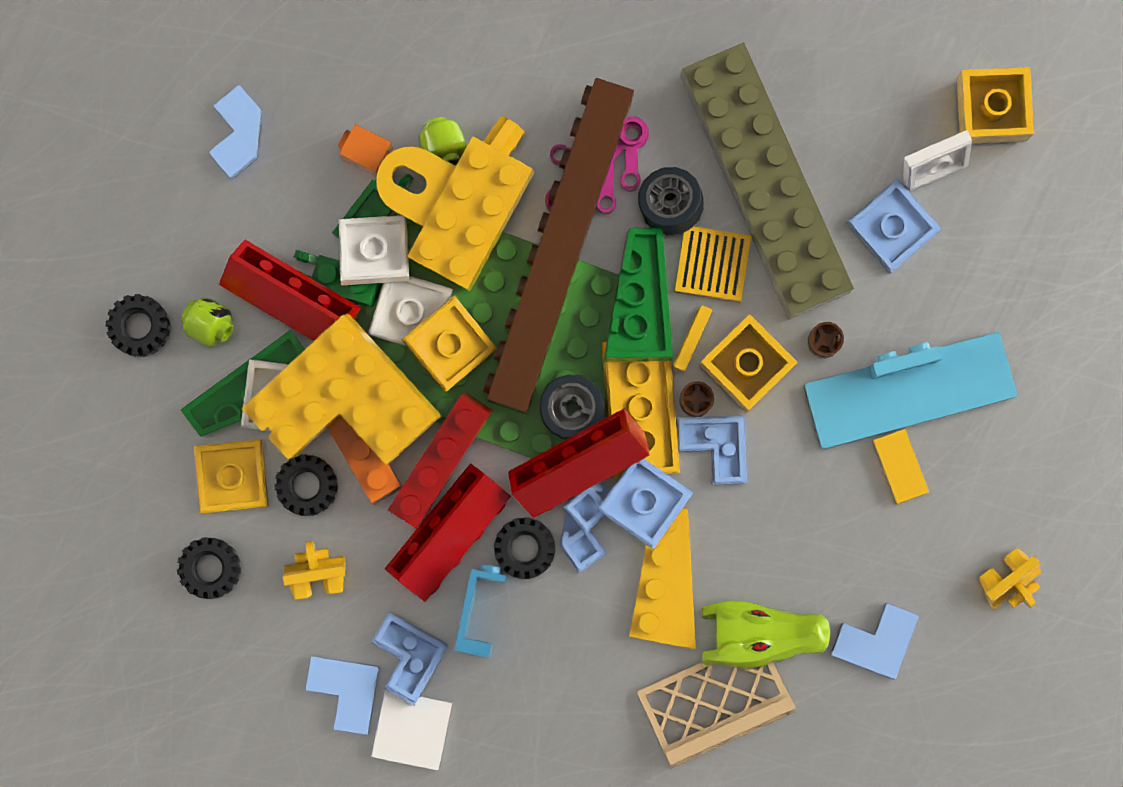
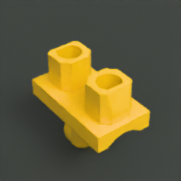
M313 541L306 542V552L294 554L295 564L284 565V586L289 585L295 600L312 596L311 581L323 580L325 594L343 592V582L346 574L345 556L330 558L328 548L316 550Z
M1016 548L1004 558V563L1012 571L1006 578L1002 579L993 568L979 577L980 584L986 593L987 602L994 610L1007 600L1013 609L1022 602L1031 608L1036 604L1032 594L1040 589L1039 584L1033 579L1042 573L1039 567L1041 564L1034 555L1029 558Z

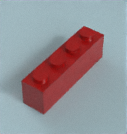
M246 239L229 256L218 284L313 341L344 314H349L356 320L361 307Z
M466 392L460 395L388 508V511L414 528H417L486 423L493 409Z
M623 408L508 471L511 493L524 509L535 518L650 456L645 432L626 409Z
M470 463L384 569L408 590L426 602L439 589L441 582L449 572L461 562L462 556L471 545L482 536L484 529L492 519L504 509L505 503L510 499L511 495Z

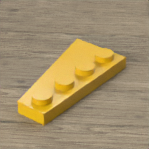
M682 508L654 550L646 545L629 637L696 649L688 509Z

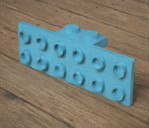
M996 332L944 347L935 346L930 348L928 342L909 347V354L897 357L896 351L878 355L876 356L877 362L869 367L805 384L804 389L821 448L834 447L1015 398L1017 391L1000 333Z

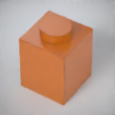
M356 124L351 131L346 130L338 144V148L341 149L339 154L342 160L376 177L380 164L393 149L390 141Z

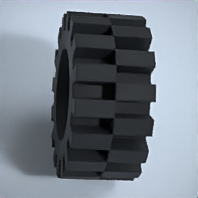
M141 294L127 295L123 297L124 300H117L114 303V309H109L107 314L109 315V320H106L105 324L108 327V332L106 333L108 338L112 340L111 343L120 351L134 357H146L149 353L154 354L158 352L157 349L165 345L166 342L164 340L170 334L168 330L170 319L167 318L166 310L151 297L142 296ZM135 313H143L150 319V331L142 338H132L126 332V321Z
M301 454L289 459L287 463L281 465V470L275 477L277 480L274 486L278 500L283 504L284 508L300 516H315L322 511L324 512L334 502L335 494L338 491V480L332 467L314 455ZM304 472L313 473L319 480L317 494L308 499L297 496L293 488L295 478Z
M528 517L516 518L507 522L498 532L494 542L495 558L499 566L507 574L518 579H531L541 575L550 567L555 556V541L550 530L542 522ZM521 535L533 537L538 544L536 557L528 562L517 560L511 551L513 541Z
M204 537L192 541L188 547L182 550L183 554L177 561L179 563L177 575L180 576L181 585L190 594L203 599L220 598L226 593H230L234 585H237L239 581L238 576L241 573L239 564L241 561L235 552L236 550L227 542L216 538ZM206 555L216 556L222 564L221 575L211 582L202 580L196 571L198 561Z

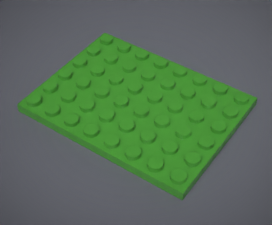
M407 218L408 252H410L423 226ZM502 232L471 291L410 258L409 276L452 288L451 297L455 296L493 344L498 347L500 340L507 341L510 329L505 328V324L511 308L517 310L521 297L516 295L521 277L528 278L532 265L527 264V259L531 247L535 243ZM578 260L527 415L487 401L488 393L483 392L489 372L496 374L500 362L494 360L496 350L447 392H443L406 346L373 336L369 337L440 413L441 417L435 423L442 425L460 395L466 392L493 409V412L476 438L532 459L565 441V439L555 436L543 424L540 414L541 396L546 386L556 378L572 374L581 375L593 381L601 391L604 401L602 420L607 416L601 342H607L619 275ZM381 283L373 307L364 304L359 305L361 309L355 321L367 334L383 283ZM574 401L568 402L565 406L568 414L575 413L579 409L578 404Z

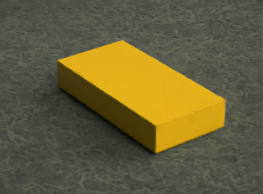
M704 305L699 306L673 363V370L684 374L712 313V309Z
M906 429L872 441L896 504L929 493Z

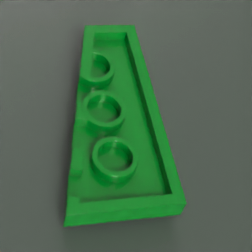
M629 228L626 233L603 362L671 361L673 349L663 230L659 228Z
M290 329L250 359L290 364L305 348ZM249 360L180 409L200 437L242 420Z

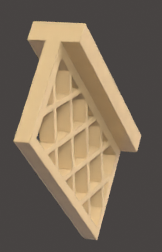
M773 661L767 664L771 675L763 673L765 666L760 667L759 671L734 667L728 685L710 679L709 676L714 665H704L701 662L637 691L671 769L795 713L796 707ZM707 669L705 676L697 674L698 672ZM738 669L757 675L751 693L732 687ZM691 676L703 681L697 699L678 692L683 679ZM760 677L775 682L780 694L768 700L754 695ZM676 683L674 691L666 688ZM707 683L726 689L719 707L700 701ZM657 691L672 695L666 713L652 709L646 696ZM730 691L748 698L744 711L735 714L723 709ZM676 697L694 703L688 722L670 715ZM752 699L761 702L755 706L750 707ZM699 705L717 712L713 725L703 728L692 723ZM721 714L729 716L719 722ZM655 715L663 717L661 726L659 725ZM667 720L686 726L682 739L668 745L663 734ZM690 728L698 730V732L688 736Z

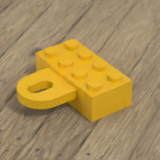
M472 136L456 166L419 147L409 146L396 149L387 155L380 164L376 184L381 199L389 208L423 226L407 257L471 291L535 172L533 168ZM399 167H406L420 174L427 182L425 190L420 194H413L396 185L393 181L394 171Z

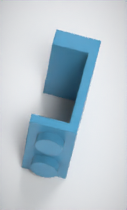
M480 564L479 570L471 569L454 651L487 658L491 656L493 643L467 638L479 578L506 583L507 576L500 575L501 568Z

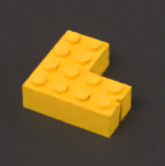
M349 314L342 315L242 408L262 432L266 430L272 431L267 437L288 460L295 458L339 416H342L386 465L392 462L441 417L440 413Z

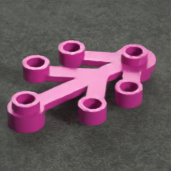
M630 116L626 118L596 207L602 214H610L616 207V199L613 196L614 159L624 150L625 172L621 175V187L628 192H632L640 186L641 178L637 173L638 149L647 142L649 130L646 123L638 117ZM633 128L637 130L638 137L636 139H628L625 135L626 131ZM563 144L555 145L550 151L552 163L559 166L561 162L554 158L555 151L565 150V148L571 150L572 148H568ZM632 175L637 179V183L634 186H627L624 183V178ZM551 189L545 196V205L549 212L553 205L552 200L548 199ZM609 198L612 201L611 208L603 209L600 206V200Z

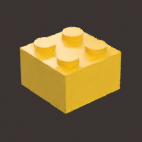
M1030 67L970 69L960 72L956 78L959 133L967 130L972 138V144L1025 142L1034 135Z
M749 314L700 362L699 366L747 413L798 362Z

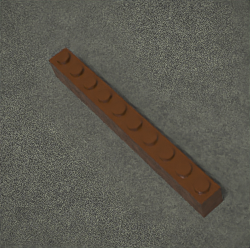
M595 78L593 87L586 85L581 104L586 106L582 118H575L570 132V136L575 137L572 149L565 148L559 168L565 170L561 181L554 180L548 198L554 201L550 214L543 212L539 223L538 232L543 233L539 246L532 245L527 259V264L532 265L528 278L522 276L517 288L516 295L521 297L517 310L511 308L505 324V328L510 329L507 341L500 340L494 360L500 361L496 374L489 372L483 392L488 393L487 401L527 415L634 97L633 89L600 78Z

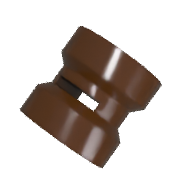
M822 322L810 332L807 339L808 348L814 356L827 359L834 356L841 349L844 343V334L837 324Z
M700 381L687 384L679 397L682 411L691 417H702L707 414L714 403V393L711 387Z

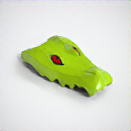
M725 601L702 607V618L716 619L717 649L703 652L702 663L704 665H725L752 669L766 666L772 661L781 662L785 659L794 658L797 654H822L829 645L830 627L828 620L823 615L812 613L798 614L746 601Z

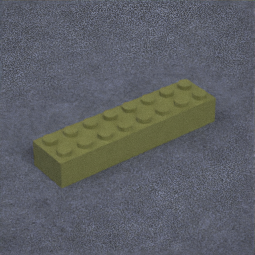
M740 43L682 68L681 80L749 233L752 235L753 242L788 320L850 294L854 287L745 43Z

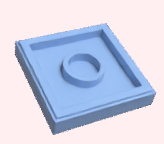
M898 179L845 223L889 274L941 230L939 225Z
M642 459L640 462L626 468L597 511L654 550L693 492L646 459Z

